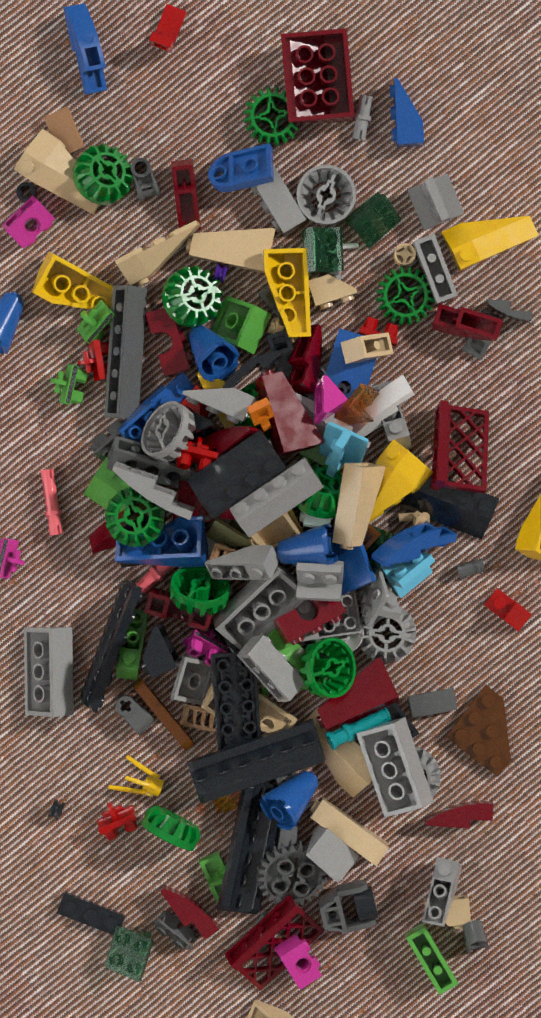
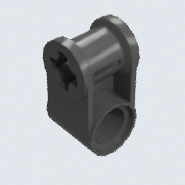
M145 158L135 159L131 164V171L139 201L143 202V199L155 195L157 197L161 196L149 161ZM137 164H146L147 171L144 174L136 173L135 167Z
M124 694L118 697L116 710L131 728L141 735L156 719L131 695ZM122 700L124 702L130 701L129 710L127 708L121 709Z
M474 920L463 925V938L467 953L469 954L472 950L480 948L489 949L482 921Z

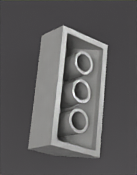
M304 457L229 509L247 536L251 537L324 486Z
M279 562L271 580L249 581L226 603L224 609L212 617L215 629L239 650L246 645L252 636H267L275 628L272 621L296 609L304 601L296 599V578Z
M24 627L25 715L45 717L74 715L72 627Z
M405 717L356 733L384 817L420 809L433 802Z

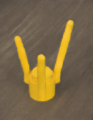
M127 755L126 759L150 775L151 778L146 777V780L142 781L125 776V780L143 786L142 789L109 785L108 788L152 797V795L158 797L164 784V780L159 779L160 774L152 772Z

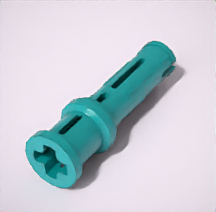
M383 708L350 725L348 723L342 724L341 728L331 733L329 731L325 733L327 742L334 751L338 746L346 742H353L355 737H357L356 733L391 721L390 713L387 708Z

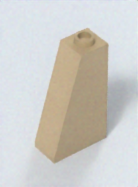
M262 228L193 233L192 239L188 238L186 251H189V257L214 263L218 262L223 265L227 264L232 267L264 273L263 249H272L276 229Z
M368 462L344 463L332 542L340 544V548L353 550L355 546H362L386 466Z
M322 797L320 801L316 799L309 810L312 812L310 814L311 819L322 827L331 830L346 845L375 866L378 865L389 849L387 841Z

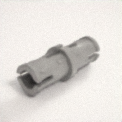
M359 95L352 139L366 141L368 122L371 121V116L369 115L373 100L372 96Z

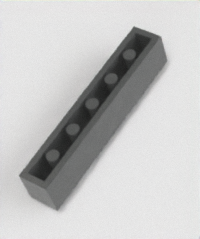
M113 285L111 310L114 316L110 322L104 417L128 419L139 407L147 288Z

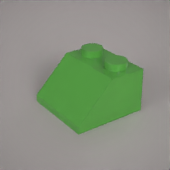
M226 296L211 331L236 348L255 354L272 314L253 304Z
M107 457L84 492V495L106 510L109 500L118 491L130 487L114 471L106 469ZM125 504L120 508L119 512L127 509Z

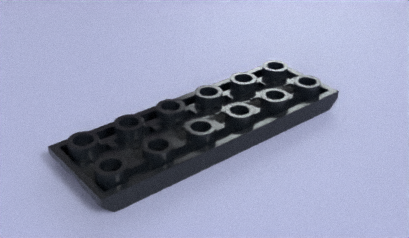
M129 580L120 585L80 695L82 703L95 713L104 703L105 696L103 694L106 687H109L111 684L113 667L118 664L120 658L118 653L121 645L123 646L127 640L126 631L128 626L134 621L136 604H139L142 599V587Z
M240 651L211 654L217 751L261 736L257 677L237 656Z
M312 718L187 761L200 803H204L322 763L326 758Z
M261 783L241 790L217 910L257 914L260 911L263 895L258 886L257 866L262 865L261 858L267 859L266 851L272 853L278 824L274 818L271 821L262 811L260 801L264 794L277 787L276 784Z

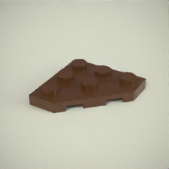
M485 684L447 733L446 737L497 777L511 761L504 699Z

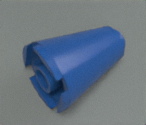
M11 291V293L6 292L0 298V354H4V352L8 354L24 307L23 297L14 291Z
M197 326L190 331L188 338L200 375L210 382H214L213 379L224 380L232 375L239 364L237 360L240 355L236 347L205 326Z
M323 524L279 541L278 546H275V552L280 562L297 565V563L329 565L334 564L333 562H338L337 543L332 542L330 534L331 531H334L332 525Z
M302 771L264 794L260 801V806L270 821L274 818L279 822L277 826L285 830H291L295 827L318 787L316 775L310 771Z

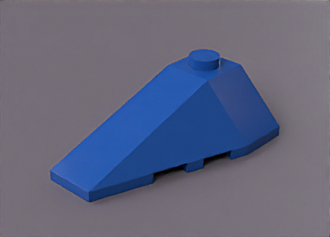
M203 515L198 517L192 516L190 520L184 517L174 519L173 522L165 524L160 536L146 546L130 547L116 540V563L201 567L205 566L207 561L208 542Z

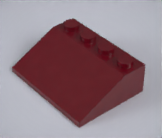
M347 28L281 34L288 123L353 121L355 114Z

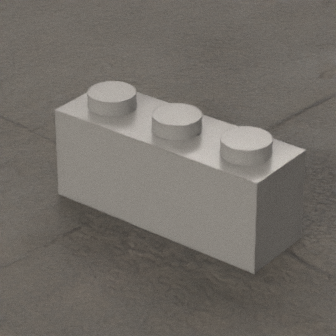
M273 165L274 182L250 188L254 195L259 194L262 202H260V205L266 214L270 212L274 220L271 223L276 232L281 231L284 236L306 223V218Z
M435 234L414 241L412 245L416 250V256L422 272L426 275V282L429 283V290L431 289L432 291L431 295L434 298L435 306L456 298L458 294Z
M252 636L237 654L241 661L278 702L291 701L304 685L301 673L287 662L286 656L273 646L272 640L267 636Z

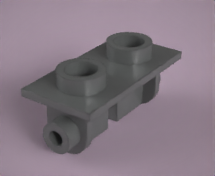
M124 419L118 420L107 429L111 434L109 438L102 433L89 446L101 461L106 457L108 458V453L115 436L124 438L118 431L125 422Z
M163 910L159 916L162 920L157 919L153 923L156 926V930L161 935H168L172 938L174 945L179 949L189 950L192 948L193 945L190 942L194 944L198 939L196 932L189 926L185 927L184 925L178 929L176 926L181 920L170 911L166 912Z

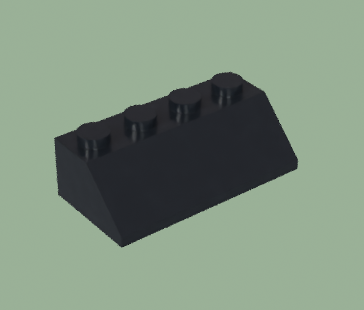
M260 429L190 477L187 481L205 510L214 519L287 468Z
M432 474L419 490L414 493L410 492L403 498L400 506L401 509L411 513L416 511L420 513L427 512L430 515V520L479 539L483 538L499 501V498L486 493L441 487L440 490L431 489Z
M162 622L153 628L143 655L144 661L141 663L145 674H150L152 678L177 667L180 663L179 656Z

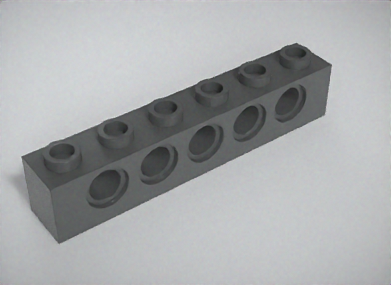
M115 436L108 453L107 470L113 471V466L117 461L157 475L156 483L176 488L179 486V480L187 481L198 473V464L191 462L190 468L183 470L177 468V458L168 462H159L143 451L141 442Z

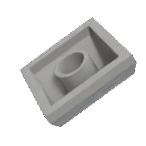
M183 654L170 699L202 705L212 680L211 667L205 664L203 659Z
M317 826L314 829L306 856L339 883L359 858V855L328 828Z

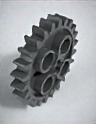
M290 840L288 846L281 842L280 849L273 846L274 852L266 851L267 859H260L262 865L257 866L258 874H256L258 886L262 891V895H267L269 902L274 899L275 905H278L287 895H290L295 902H299L304 906L305 899L312 902V895L319 896L317 889L324 890L323 883L327 882L326 875L328 874L306 856L309 843L302 847L300 840L297 845H293L292 840Z

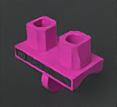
M0 539V578L10 579L11 571L16 572L18 564H25L24 560L19 559L21 551L17 550L18 540Z
M210 628L205 632L194 630L189 637L183 640V645L187 646V654L191 657H198L200 654L204 655V662L210 667L211 654L226 653L228 647L213 638L214 630Z

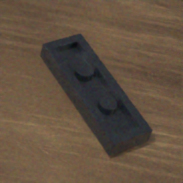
M64 892L57 910V914L117 937L126 917L125 914L68 892Z

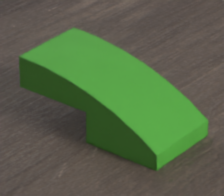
M219 851L199 859V864L216 903L219 901L226 867Z

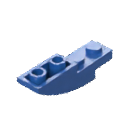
M85 3L63 7L72 51L76 52L84 95L107 90L103 71L106 65L102 48Z
M181 372L168 384L160 386L128 417L118 431L126 439L137 442L141 441L144 426L152 413L166 402L176 401L181 403L186 398L182 394L183 391L192 390L194 385Z
M428 522L417 524L388 539L372 553L371 558L384 567H391L393 564L400 562L408 563L413 559L420 558L421 550H429L435 546L443 547L447 546L448 543L456 542L457 533L444 526L437 528Z

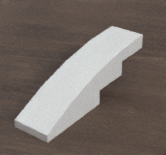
M404 375L398 377L366 400L353 412L354 415L352 417L350 415L347 417L344 423L353 427L352 432L365 437L383 426L381 421L399 410L397 405L415 395Z

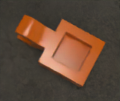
M267 397L246 407L254 426L260 424L263 432L272 428L269 419L274 417V413Z

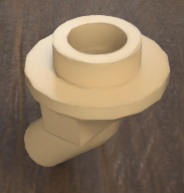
M275 317L274 321L270 320L267 332L273 334L285 330V326H283L279 317ZM290 337L291 343H294L293 337Z
M419 511L415 513H399V522L413 521V526L425 522L430 524V515L427 512L420 513Z

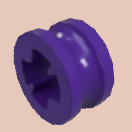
M217 262L214 280L217 279L224 284L227 264L221 266Z

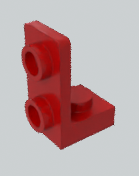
M167 4L156 32L151 34L150 44L171 53L186 17V11Z

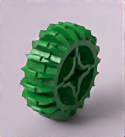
M267 87V94H264L260 89L258 90L259 98L254 94L251 95L254 103L246 102V106L251 110L246 109L243 111V114L250 117L244 118L243 122L245 124L251 123L246 127V131L254 130L251 134L252 139L259 135V144L264 139H267L266 144H271V140H275V146L277 147L279 146L278 139H282L284 144L287 143L286 135L293 139L294 134L291 130L299 132L300 128L294 124L301 123H289L283 131L278 133V124L288 118V112L277 109L274 100L280 101L287 106L286 89L281 95L279 94V87L275 88V93H271V88ZM267 101V110L258 116H254L257 108ZM270 107H272L273 112H275V115L278 114L275 121V127L273 126V121L267 119V117H269L271 113ZM256 123L268 124L272 134L262 131Z
M403 266L399 267V274L392 269L391 274L393 277L385 274L383 277L387 283L383 281L378 283L384 289L376 290L377 294L382 295V297L376 298V302L384 303L378 308L379 311L386 308L387 312L383 316L387 318L389 314L393 315L390 321L392 323L395 322L396 317L400 318L399 325L401 326L404 319H407L408 326L412 324L411 318H414L415 322L419 323L420 318L418 315L420 314L426 318L427 314L424 309L432 310V307L427 302H435L434 298L428 297V295L432 294V291L427 289L429 283H424L426 275L424 274L421 278L418 277L420 269H417L415 274H412L411 266L408 267L407 273H404ZM401 279H411L418 283L419 286L408 288ZM395 282L398 295L388 301V288ZM402 290L405 293L413 292L411 296H409V302L406 301V299H399V297L402 295ZM423 292L422 305L416 310L413 297ZM403 304L410 313L397 312L392 306Z

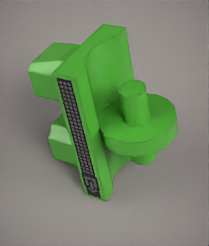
M100 300L89 313L84 310L80 313L83 320L76 330L88 344L93 340H101L104 337L102 329L105 325L110 326L114 313L104 301Z
M67 364L66 373L59 371L57 379H50V383L56 384L54 392L61 393L59 403L71 405V403H82L83 392L74 390L75 382L85 384L88 373L79 369V366Z

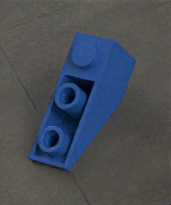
M394 78L393 85H389L390 98H394V106L391 107V120H395L396 127L392 128V142H396L397 148L423 146V120L398 78Z

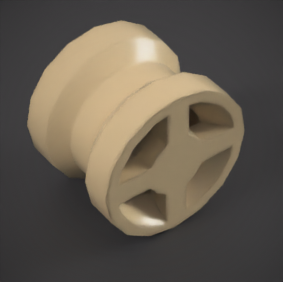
M400 244L394 251V261L399 266L407 267L414 262L416 250L410 244Z

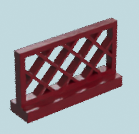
M440 400L435 408L431 489L440 490L441 487L478 493L486 492L489 411L449 405V401ZM451 412L458 413L463 420L456 424L451 418ZM473 416L483 417V424L477 427L470 418ZM465 422L474 430L468 436L459 428ZM454 430L462 438L457 444L450 438V433ZM475 434L482 440V444L479 447H476L469 439ZM464 442L473 450L467 456L459 448ZM453 450L462 458L456 464L449 458V454ZM475 453L481 459V465L477 468L469 460ZM463 462L472 470L466 476L458 468ZM454 470L461 480L458 482L448 481V474ZM475 473L481 480V486L473 485L468 478Z
M287 895L224 955L236 971L238 970L261 991L286 968L282 961L278 965H272V957H279L276 951L273 952L274 944L282 943L290 938V929L300 928L299 939H305L308 945H310L324 930L296 904L290 895ZM299 913L301 921L291 923V919ZM305 927L315 928L310 935H304ZM285 929L284 937L274 938L278 931ZM269 944L268 952L258 953L263 945ZM268 958L267 966L257 967L258 959ZM253 959L252 967H242L247 960ZM266 971V976L260 982L257 981L256 972Z

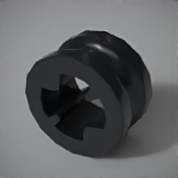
M23 182L18 185L16 194L20 201L25 203L29 199L27 196L25 198L22 197L23 192L21 190L24 187L26 189L30 187V193L36 198L37 191L31 183Z
M55 799L48 818L54 817L55 821H58L65 803H58V800Z

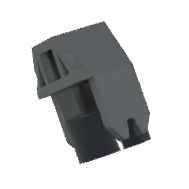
M366 880L337 885L319 899V909L324 930L348 934L349 932L367 929L376 925V918H378L376 901L372 886H368ZM354 894L358 918L354 919L345 917L341 901L344 896Z

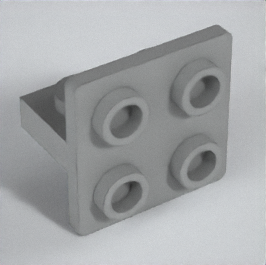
M443 174L434 179L433 177L428 178L422 184L407 191L423 230L430 229L464 213L448 174Z
M338 561L329 565L297 563L296 599L341 601L344 562Z
M376 567L373 572L376 581L366 585L358 594V602L360 603L362 616L367 627H371L378 616L398 620L401 615L395 591L390 583L385 582L382 569Z

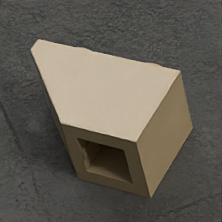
M329 274L309 280V290L315 308L320 307L321 310L332 307V302L341 300L342 303L354 300L353 296L358 293L356 288Z

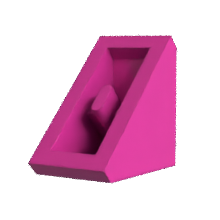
M323 375L315 386L314 423L316 424L321 423L338 412L348 400L326 375Z

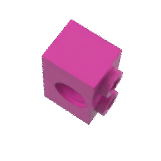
M32 195L1 226L24 249L36 241V236L39 233L49 229L55 218ZM30 219H34L33 225L30 228H25V223Z
M297 934L274 947L300 990L322 976L318 970L321 964L315 955H309L310 946L305 939L300 940Z

